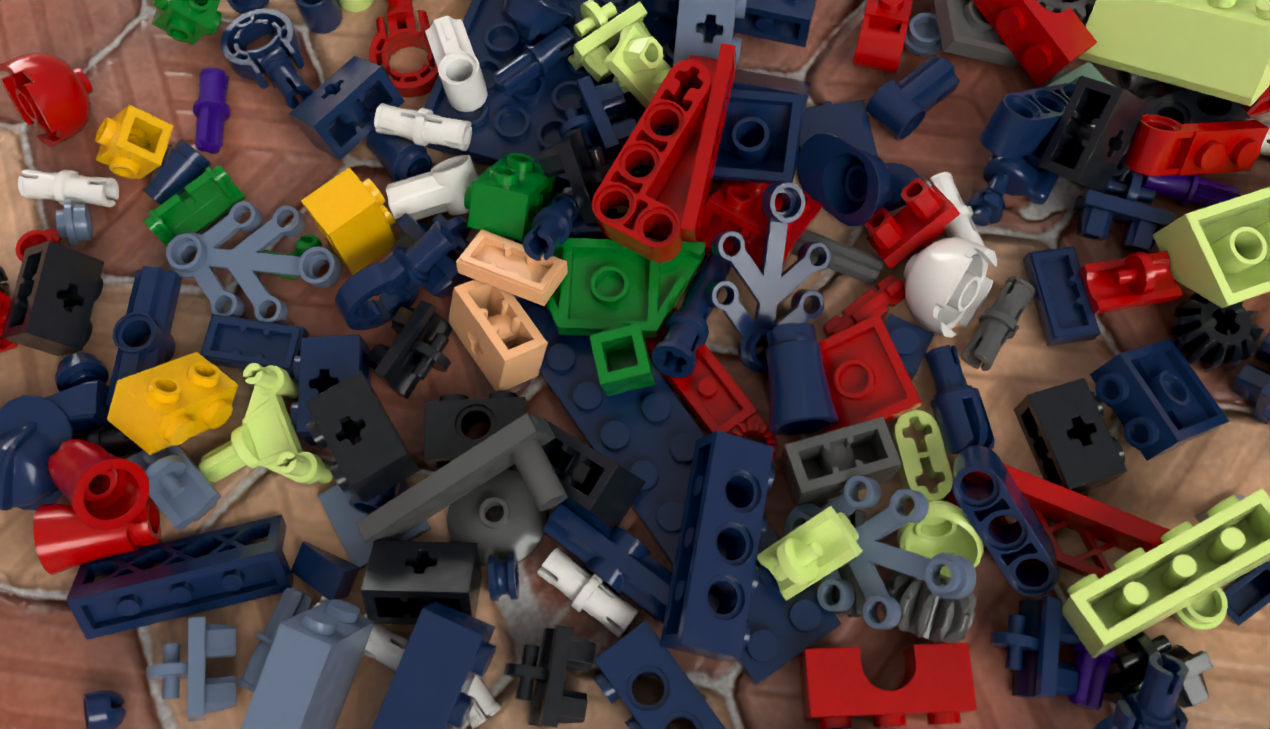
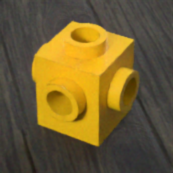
M129 104L112 119L106 117L102 121L95 137V142L101 144L96 160L108 165L109 169L118 176L140 180L161 166L164 154L169 147L168 142L174 126Z

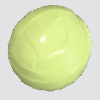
M946 501L928 502V513L922 521L907 523L899 528L897 533L898 548L928 558H933L940 553L959 554L969 559L975 568L984 553V543L964 511ZM946 565L943 566L940 574L951 577L949 568Z

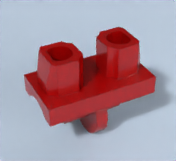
M920 178L914 179L902 189L900 196L907 204L905 208L893 217L885 208L877 209L871 219L864 223L870 235L866 240L890 269L904 258L909 260L914 254L933 244L932 241L946 231L944 227L960 215L954 204L934 184L930 187Z
M1167 251L1150 254L1144 252L1132 253L1126 258L1085 264L1079 270L1093 315L1175 301L1183 295L1180 286L1172 277L1170 258Z

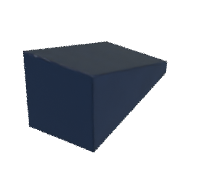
M305 541L301 544L291 572L328 600H340L348 597L360 567Z
M1270 561L1236 578L1223 590L1228 602L1226 613L1238 626L1270 603Z

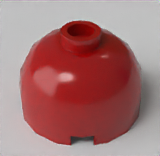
M38 52L21 55L0 64V70L10 74V76L3 78L2 82L22 119L27 125L38 123L46 132L37 136L41 142L52 147L82 131L89 121L91 110L87 94L93 92L89 79L80 68L72 69L64 60L49 53Z

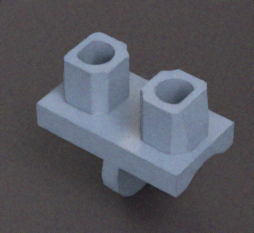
M172 445L152 455L142 450L126 459L136 463L144 470L149 480V496L172 525L180 531L190 523L199 521L222 498L220 493L180 445Z
M206 617L188 618V662H180V644L171 643L163 645V664L152 665L146 668L147 680H162V700L178 699L180 679L188 678V722L204 721L205 713H214L236 707V676L205 678V659L236 657V626L206 625Z

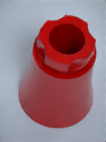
M71 439L62 442L58 451L49 457L47 467L53 483L71 502L78 519L88 527L97 530H111L124 526L139 515L148 500L150 487L144 470L132 461L116 457L107 452L96 443L87 442L83 439Z
M148 496L143 510L136 518L116 529L97 530L88 527L78 519L71 503L41 504L35 511L33 522L37 555L43 568L50 575H55L98 559L138 551L141 546L159 543L162 534L159 509L150 496Z

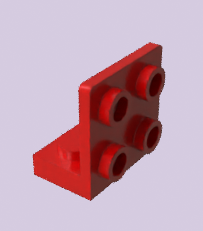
M727 180L707 200L699 242H705V253L709 252L712 256L711 242L718 232L724 230L735 231L744 238L746 251L761 271L768 217L762 210L761 200L764 191L772 184ZM803 191L806 200L804 212L798 219L788 223L782 272L795 243L816 219L823 207L821 203L812 199L805 191ZM777 194L775 208L779 211L783 205V199L780 194ZM730 237L726 238L723 243V250L726 254H729L733 249V241Z

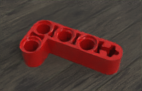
M692 59L682 60L669 70L596 190L592 200V210L605 236L657 263L668 262L674 259L681 251L683 238L677 214L668 206L656 201L703 123L711 92L709 70L700 61ZM664 125H671L677 128L669 136H660L655 133L658 128ZM639 165H648L653 168L650 174L644 177L630 175L631 171ZM615 205H624L629 208L628 212L619 219H610L605 216L607 211ZM656 227H666L672 231L671 235L662 242H654L647 238L649 232Z

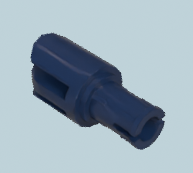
M950 345L930 350L925 354V358L932 373L937 392L930 405L939 426L946 453L948 455H955L963 449L974 445L985 446L992 450L995 438L978 388H973L972 385H967L956 346L950 347Z

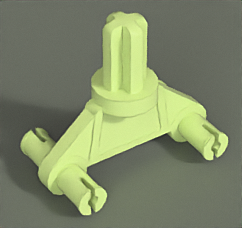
M251 363L246 366L243 372V377L247 378L245 382L255 385L245 418L242 420V425L231 432V440L202 456L201 462L198 465L200 471L210 482H218L246 465L252 469L261 466L299 483L312 484L316 481L324 484L329 483L333 479L328 466L330 463L323 462L314 453L302 450L282 395L288 399L298 397L299 385L295 379L290 378L288 372L278 366L269 365L263 367L258 363Z

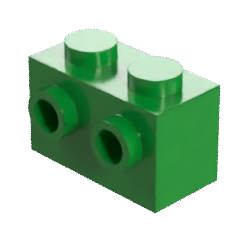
M521 153L505 155L469 183L464 198V206L466 209H469L467 227L478 230L482 229L493 234L523 241L525 236L532 230V222L535 215L542 208L549 206L554 195L556 176L548 178L544 175L541 165L534 163L535 159L529 155Z

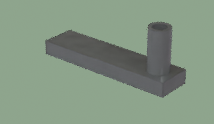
M529 413L524 414L362 518L356 524L364 541H394L513 464L516 465L539 511L548 510L558 505L568 495L542 448L543 445L556 438L547 420Z

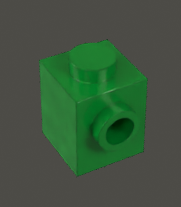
M629 323L614 324L604 328L600 333L589 335L599 382L607 396L656 385L646 339L640 323L633 325Z

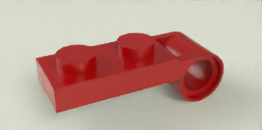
M867 0L852 65L896 74L903 51L913 0Z
M1145 114L1142 116L1132 136L1123 164L1132 171L1148 176H1185L1251 171L1255 160L1260 155L1261 146L1269 127L1257 120L1181 124L1168 117Z

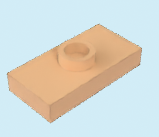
M482 229L456 260L458 273L542 306L546 305L568 273L567 261L554 256L544 260L543 255L540 261H536L525 253L522 244Z

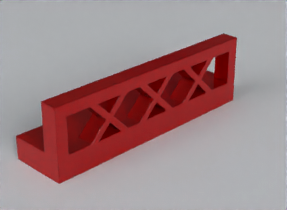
M721 44L718 59L694 55L689 57V60L700 61L710 72L711 92L705 119L657 198L658 202L668 206L677 214L683 241L699 242L706 203L709 197L736 74V46ZM675 126L673 127L672 134L677 130ZM656 227L650 231L651 239L664 241L671 235L672 231L666 227Z
M1004 464L1052 540L1057 566L1084 577L1095 573L1100 579L1112 572L1102 552L1116 547L1130 553L1142 547L1147 553L1163 544L1160 538L1170 531V529ZM979 471L970 472L964 476L973 483H983L990 479L988 474ZM951 488L944 501L956 505L957 500ZM1004 515L994 518L995 522L999 525H1009ZM1045 519L1057 524L1049 527ZM1065 527L1077 531L1088 552L1076 557L1063 553L1052 533ZM1095 539L1106 544L1099 547ZM1092 557L1095 565L1085 562L1083 560Z

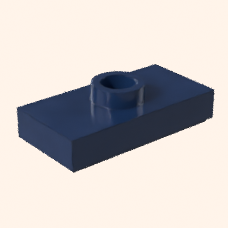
M1075 247L1027 253L1023 262L1029 283L1036 291L1033 298L1047 346L1095 340L1100 335V330L1079 273L1081 267Z
M212 314L200 355L216 366L243 370L251 363H258L263 367L274 365L286 370L290 377H294V357L301 353V338H308L309 333L305 327Z

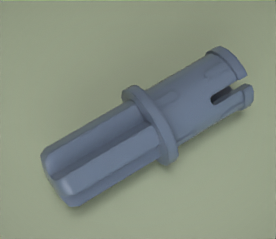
M286 588L265 631H258L256 637L260 641L243 676L237 684L252 692L255 691L279 624L309 610L313 604L311 596L294 588Z

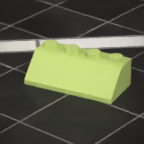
M1096 0L1086 24V28L1098 43L1079 57L1082 60L1247 106H1252L1270 85V0Z
M1270 187L1187 213L1153 234L1160 252H1168L1173 279L1221 308L1270 292Z

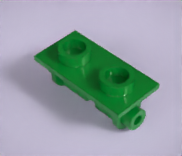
M219 164L213 169L209 166L206 167V172L184 187L185 191L179 196L175 194L155 210L150 209L147 211L150 216L143 220V222L166 247L177 235L190 232L199 234L228 212L233 205L246 198Z

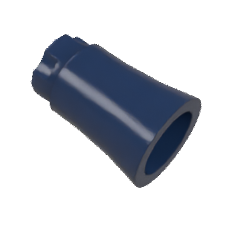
M792 322L775 326L773 330L766 333L769 347L766 350L770 393L768 431L776 435H800L835 427L840 421L830 395L823 364L821 344L817 342L814 325L811 323Z

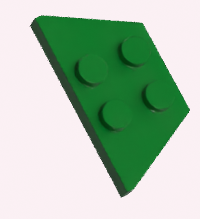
M568 238L561 245H557L552 256L567 261L568 273L546 303V307L559 335L589 336L600 333L604 328L614 324L629 323L633 325L640 323L646 338H657L705 255V242L683 241L680 253L674 259L662 263L651 261L611 239Z

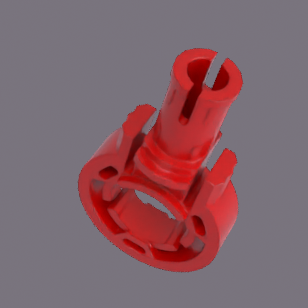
M386 0V16L390 34L388 35L383 17H378L376 19L378 33L370 45L369 61L379 66L384 64L388 75L390 74L392 79H389L402 97L415 98L431 92L439 75L425 33L430 28L428 15L423 10L418 11L421 29L419 32L412 0ZM417 47L428 53L429 65L424 64L417 72L402 74L398 73L395 69H391L389 60L392 54L395 55L403 48Z

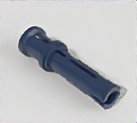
M709 252L706 253L681 308L668 317L665 324L666 335L663 341L654 347L651 355L653 364L662 373L675 378L688 377L693 373L697 362L695 353L698 347L706 343L709 335L707 319L713 309L705 299V290L713 280L726 279L731 269V265L727 260L718 259L713 253L712 257ZM721 287L717 291V298L721 291Z

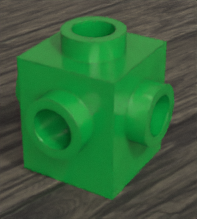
M152 0L151 5L156 7L152 25L166 31L168 36L177 41L194 45L206 34L213 35L218 28L222 13L217 11L220 0Z

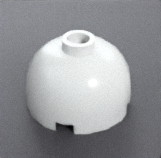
M955 237L943 238L927 246L920 254H914L906 264L904 278L906 279V303L916 320L936 333L951 338L957 335L951 329L954 328L959 320L962 326L967 327L983 306L991 290L993 280L986 277L988 264L997 267L995 251L978 243Z

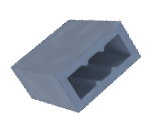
M332 599L281 622L241 729H335L375 621L359 615L360 609L354 604Z

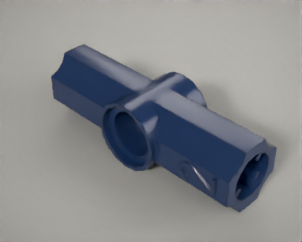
M143 266V269L136 270L127 313L116 323L113 329V340L118 347L105 403V406L109 409L117 380L167 363L175 352V341L170 333L182 283V278L176 272L152 266ZM150 335L149 340L145 344L139 346L140 342L146 336Z
M570 497L561 502L550 515L547 524L543 528L544 534L584 563L583 568L592 576L596 574L603 579V584L617 595L623 593L636 603L640 609L645 610L657 622L663 624L672 572L650 557V551L624 529L616 525L612 528L595 513L589 511Z

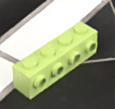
M1263 488L1240 501L1235 495L1221 501L1206 513L1210 518L1194 527L1189 521L1184 522L1164 534L1160 538L1163 544L1147 553L1142 547L1137 548L1113 564L1116 568L1115 571L1100 579L1095 573L1069 587L1067 592L1070 596L1062 607L1061 613L1092 658L1101 655L1269 561L1270 497Z

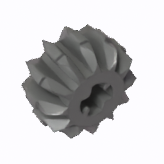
M892 570L889 581L885 583V588L889 596L893 597L900 605L901 619L897 625L901 631L913 633L918 638H928L935 643L944 641L952 644L965 639L968 627H972L976 614L974 608L977 597L973 592L962 599L939 598L928 589L925 580ZM940 574L941 584L946 586L951 577ZM882 603L881 610L884 613V617L886 618L887 609L886 606Z

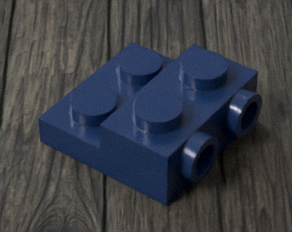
M1172 338L1120 353L1090 374L1096 384L1095 391L1097 397L1113 409L1124 426L1126 441L1132 447L1138 449L1146 461L1170 452L1184 443L1212 432L1229 422L1179 348L1176 347Z

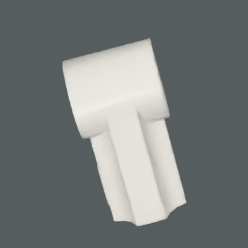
M449 15L433 20V24L425 33L448 101L458 111H474L485 103L488 94L479 61L475 57L462 19H453Z
M459 155L446 159L435 165L430 172L388 184L386 187L388 205L394 219L398 221L405 212L410 214L415 221L446 211L450 215L468 213L469 209H466L464 206L466 189L469 183L478 177L470 156Z

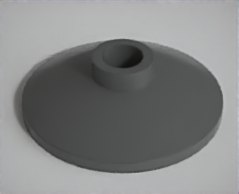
M506 469L450 504L447 525L452 541L478 543L480 564L483 567H488V557L490 554H497L498 558L505 559L509 553L515 552L518 563L530 556L544 537L543 528L547 524L548 515L547 510H538L520 473ZM493 506H500L504 509L503 517L497 522H490L486 519L487 511Z

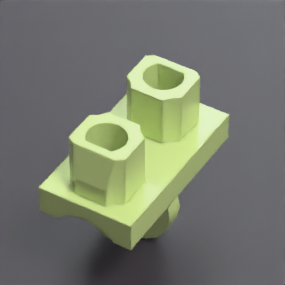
M593 0L586 1L580 5L583 20L574 25V30L579 37L584 36L590 31L592 33L573 46L574 54L568 60L575 70L584 66L586 71L600 83L613 74L603 62L611 53L609 48L619 42L624 27L634 25L645 38L651 37L643 23L648 12L639 1L611 21H608L609 18L617 14V9L612 2L600 8Z
M634 25L623 28L618 45L603 62L614 74L613 82L618 81L622 92L630 91L645 108L648 107L671 69L663 59V47L653 36L645 38Z
M829 506L759 553L757 559L774 575L779 585L780 593L787 601L854 559L863 551L856 542L859 539V534L846 515L842 512L837 514L832 506Z

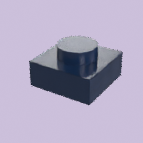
M889 314L885 326L911 380H913L934 333Z

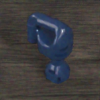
M1045 151L1010 159L991 154L983 170V179L988 185L985 189L975 192L967 203V207L971 206L973 209L971 219L975 224L986 226L988 223L996 224L1000 222L1006 207L1003 199L1004 193L1011 196H1027L1030 201L1037 205H1042L1047 201L1058 179V175L1038 167Z

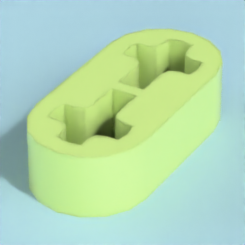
M912 410L901 415L890 432L902 463L898 469L903 489L921 492L928 502L941 501L951 491L953 485V475L941 432L936 420L929 413L922 410ZM910 424L914 425L916 431H925L926 433L920 441L921 453H918L914 439L905 438L903 435ZM921 463H924L929 478H938L939 484L933 489L932 493H929L926 486H917L915 482L923 474Z

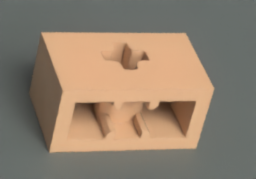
M475 279L454 287L448 323L496 392L505 391L539 376V369H541L548 342L514 295Z

